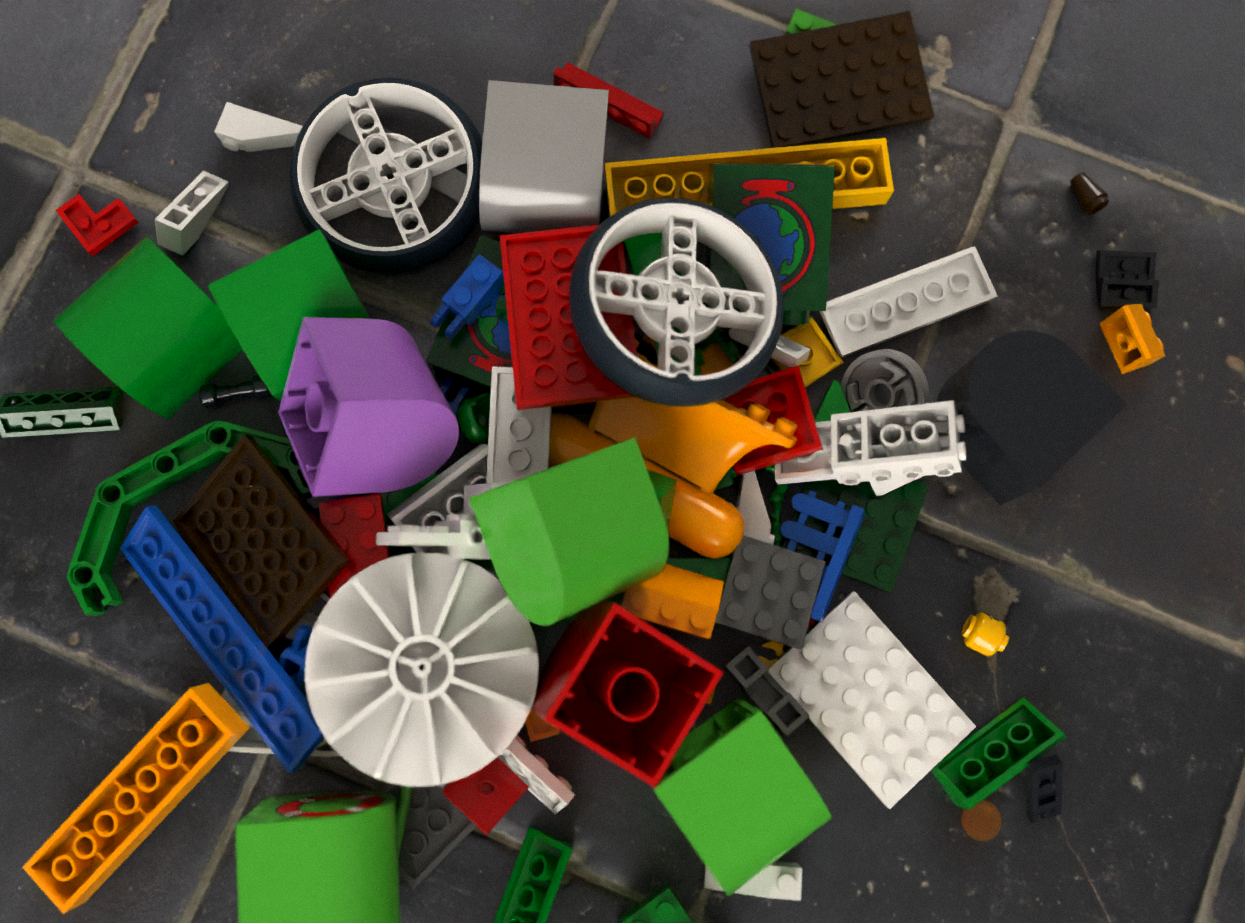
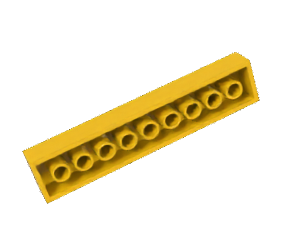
M886 138L605 163V186L609 217L633 204L658 198L687 199L708 205L709 163L834 166L832 209L887 204L894 192Z

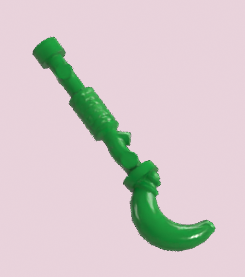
M775 464L765 467L766 470L775 474ZM789 484L777 485V489L769 497V502H773L774 512L770 515L774 520L771 522L772 534H774V545L781 547L783 542V535L780 530L783 524L781 521L782 505L780 502L784 501L783 495L786 493Z

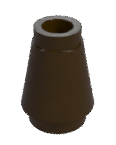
M1085 172L1079 173L1071 179L1070 183L1082 211H1087L1089 215H1093L1108 205V194L1087 176Z

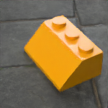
M665 564L664 569L658 576L626 590L621 607L642 621L703 640H710L719 610L724 581Z

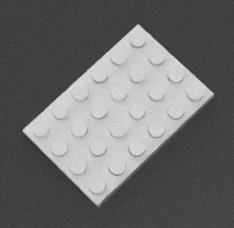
M855 591L849 593L825 616L822 623L818 622L806 633L802 649L791 647L768 668V672L786 692H789L809 714L810 717L808 719L889 809L976 727Z

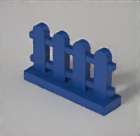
M810 490L808 495L798 493L793 496L791 504L801 514L797 523L785 521L781 525L780 530L782 535L790 540L787 546L788 550L795 552L797 544L800 543L818 550L816 559L824 561L826 554L832 556L829 566L824 565L820 580L821 587L816 595L810 617L822 623L865 516V510L855 505H852L850 511L845 510L846 503L838 501L837 506L816 499L817 492ZM808 516L830 523L826 534L805 526ZM837 526L843 528L839 539L833 537Z

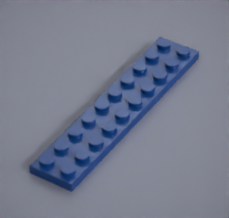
M156 505L146 506L120 547V550L289 774L299 771L324 738L313 717L308 700Z

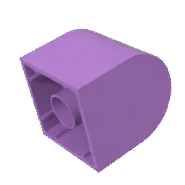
M303 317L278 414L312 496L390 492L412 486L435 473L454 451L458 441L459 427L450 406L410 333L396 323L381 319Z

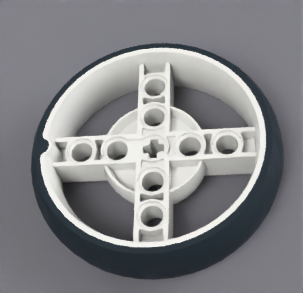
M386 77L374 78L349 85L321 103L309 116L298 134L292 152L289 172L290 189L297 214L309 234L320 229L337 258L353 267L377 273H402L431 265L455 250L471 233L480 218L479 189L482 137L469 116L456 102L444 93L426 84L409 79ZM388 108L417 110L437 118L448 126L450 131L417 144L406 136L396 133H385L376 110ZM352 121L361 144L355 149L349 160L347 174L314 188L316 168L325 147L344 125ZM367 123H374L370 129H363ZM379 147L385 148L381 154H373L375 149ZM441 150L449 151L444 157L436 156ZM422 161L421 166L418 168H410L413 162ZM467 163V180L459 204L449 218L429 234L418 207L421 206L429 194L432 177ZM392 173L394 177L392 179H388L386 175ZM362 183H370L367 189L363 191L358 190ZM336 194H343L341 200L332 202V198ZM407 197L403 204H395L397 198ZM363 207L377 216L394 218L405 244L394 247L362 245L336 232L327 221ZM409 222H418V225L415 229H405L406 225Z
M658 198L642 201L616 212L602 222L588 237L579 251L571 274L569 289L571 318L575 332L588 357L615 385L638 398L652 403L689 407L714 403L731 396L751 383L761 373L769 362L781 334L784 311L783 293L776 268L768 253L744 225L725 212L700 202L678 198ZM662 233L661 258L647 266L638 276L598 271L604 256L620 242L643 234ZM696 241L710 247L728 261L739 274L748 291L720 287L713 273L703 264L696 261ZM675 243L680 244L683 248L676 246ZM673 270L680 272L682 276L677 275ZM611 290L618 291L622 296L614 295ZM642 294L651 297L652 301L646 300ZM703 302L708 303L712 309L707 308ZM733 306H734V307H737L738 309H740V311H741L742 313L737 312V311L733 308ZM600 311L634 315L636 322L643 332L656 342H659L658 369L646 364L626 350L610 332ZM717 326L754 331L753 340L748 351L736 364L718 373L694 376V344L708 337ZM671 327H677L682 334L676 333ZM670 355L677 356L681 363L673 361Z

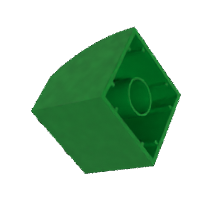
M320 229L208 285L217 305L248 359L271 394L279 402L282 400L303 317L371 319L345 269Z

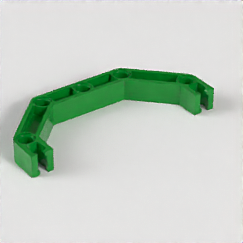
M216 420L102 481L95 491L67 573L68 582L84 614L98 617L106 612L104 606H118L124 602L111 577V572L133 507L226 457L244 434L253 436L279 470L287 471L291 474L302 496L307 499L314 497L307 485L300 465L295 463L296 455L289 438ZM226 431V440L223 443L217 444L218 435ZM173 460V469L165 473L166 463ZM120 489V497L113 502V492ZM91 569L93 573L92 578L86 583L84 579L85 573ZM98 589L101 590L105 599L101 600L103 605L101 608H99L93 594Z

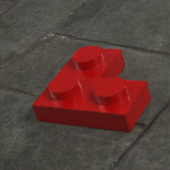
M77 194L55 210L92 256L139 223L120 198H117L96 214L80 194Z

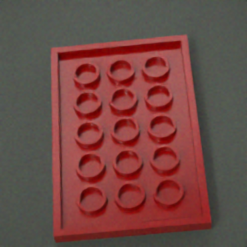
M599 225L500 235L517 410L636 397L615 385L594 365L580 343L571 318L569 289L573 266L580 249ZM623 242L614 246L604 256L598 271L627 274ZM611 290L614 295L622 296L618 291ZM600 311L604 322L618 342L637 357L632 315Z

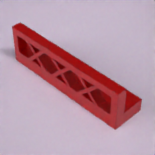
M568 62L563 70L557 67L553 73L554 86L609 90L607 117L648 139H651L663 118V111Z

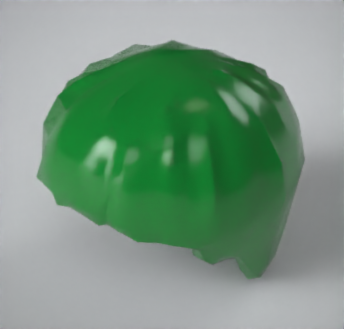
M482 393L464 399L457 411V422L461 432L464 433L470 442L477 445L480 443L488 444L490 393Z

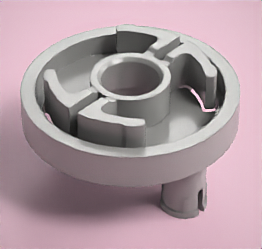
M880 349L861 355L847 368L841 383L850 412L918 405L916 404L917 397L914 382H916L918 404H927L929 402V386L923 370L910 356L897 350ZM897 363H900L901 365H903V366H904L905 368H907L908 370L904 369L902 366H900V365L897 364ZM856 381H859V393H860V397L863 398V399H860V398H859V394H858V383H857ZM879 383L886 385L891 392V399L887 405L881 404L875 397V387Z

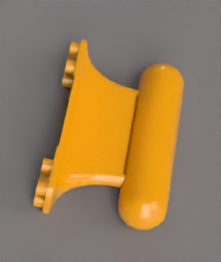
M635 339L636 349H637V347H638L640 341H638L637 339ZM637 353L638 359L658 369V365L648 361L647 357ZM638 397L597 401L588 425L571 415L561 412L551 415L549 468L636 438L646 468L677 480L668 536L705 557L712 559L725 558L733 553L740 544L745 533V526L740 510L732 503L713 494L715 488L726 472L750 451L771 444L788 448L794 446L798 439L793 434L798 425L784 417L778 418L775 425L767 422L766 420L771 411L757 403L750 404L748 410H745L743 408L739 409L724 400L689 407L666 406Z

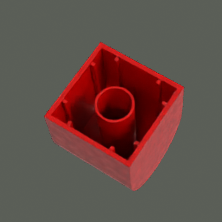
M604 600L580 611L565 630L538 677L536 693L531 708L546 722L656 788L723 672L619 605Z

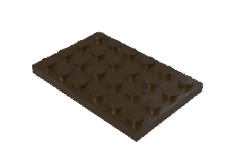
M910 11L751 41L749 44L772 148L801 146L928 121L934 117Z
M245 434L173 520V523L224 594L268 650L275 649L350 562L349 558L253 436Z

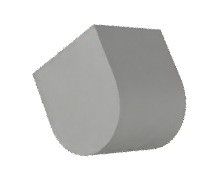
M488 80L479 189V212L482 231L517 234L599 225L609 90Z

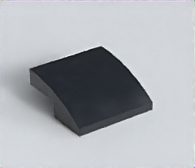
M1096 251L1098 306L1123 307L1131 304H1142L1143 308L1156 309L1159 280H1154L1157 252Z

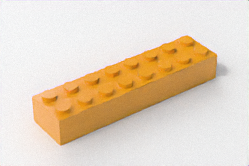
M209 683L191 687L22 868L63 914L85 903L250 727Z

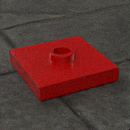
M496 757L482 769L451 782L442 791V794L487 835L529 786Z

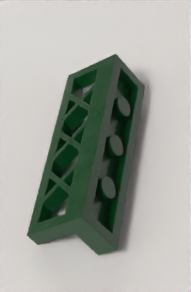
M117 386L3 394L0 399V434L2 438L120 430L123 422L117 406L123 394L122 389ZM110 397L109 400L98 401L102 398ZM20 403L16 406H10V404Z

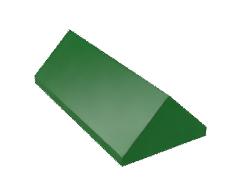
M1023 697L952 749L931 771L954 804L970 810L1026 768L1027 763L1038 759L1066 737L1059 728Z
M529 827L493 923H546L574 843Z

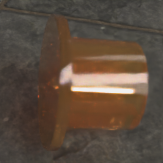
M982 800L970 810L963 809L961 813L963 829L967 835L975 840H991L1001 829L1002 820L1000 812L996 806L988 801Z

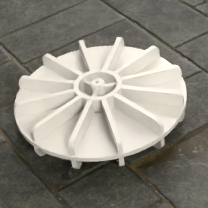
M422 552L394 556L377 562L353 576L333 595L322 610L314 625L306 654L305 686L308 702L313 717L328 743L341 757L363 773L388 783L403 786L424 787L441 785L459 780L482 769L499 756L517 736L531 710L536 693L539 668L538 650L529 619L515 607L509 595L506 594L500 580L493 574L467 560L451 559L450 555Z

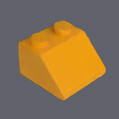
M1142 304L1123 306L1099 323L1122 374L1152 364L1165 356L1163 343L1156 336L1151 326V317L1144 310Z

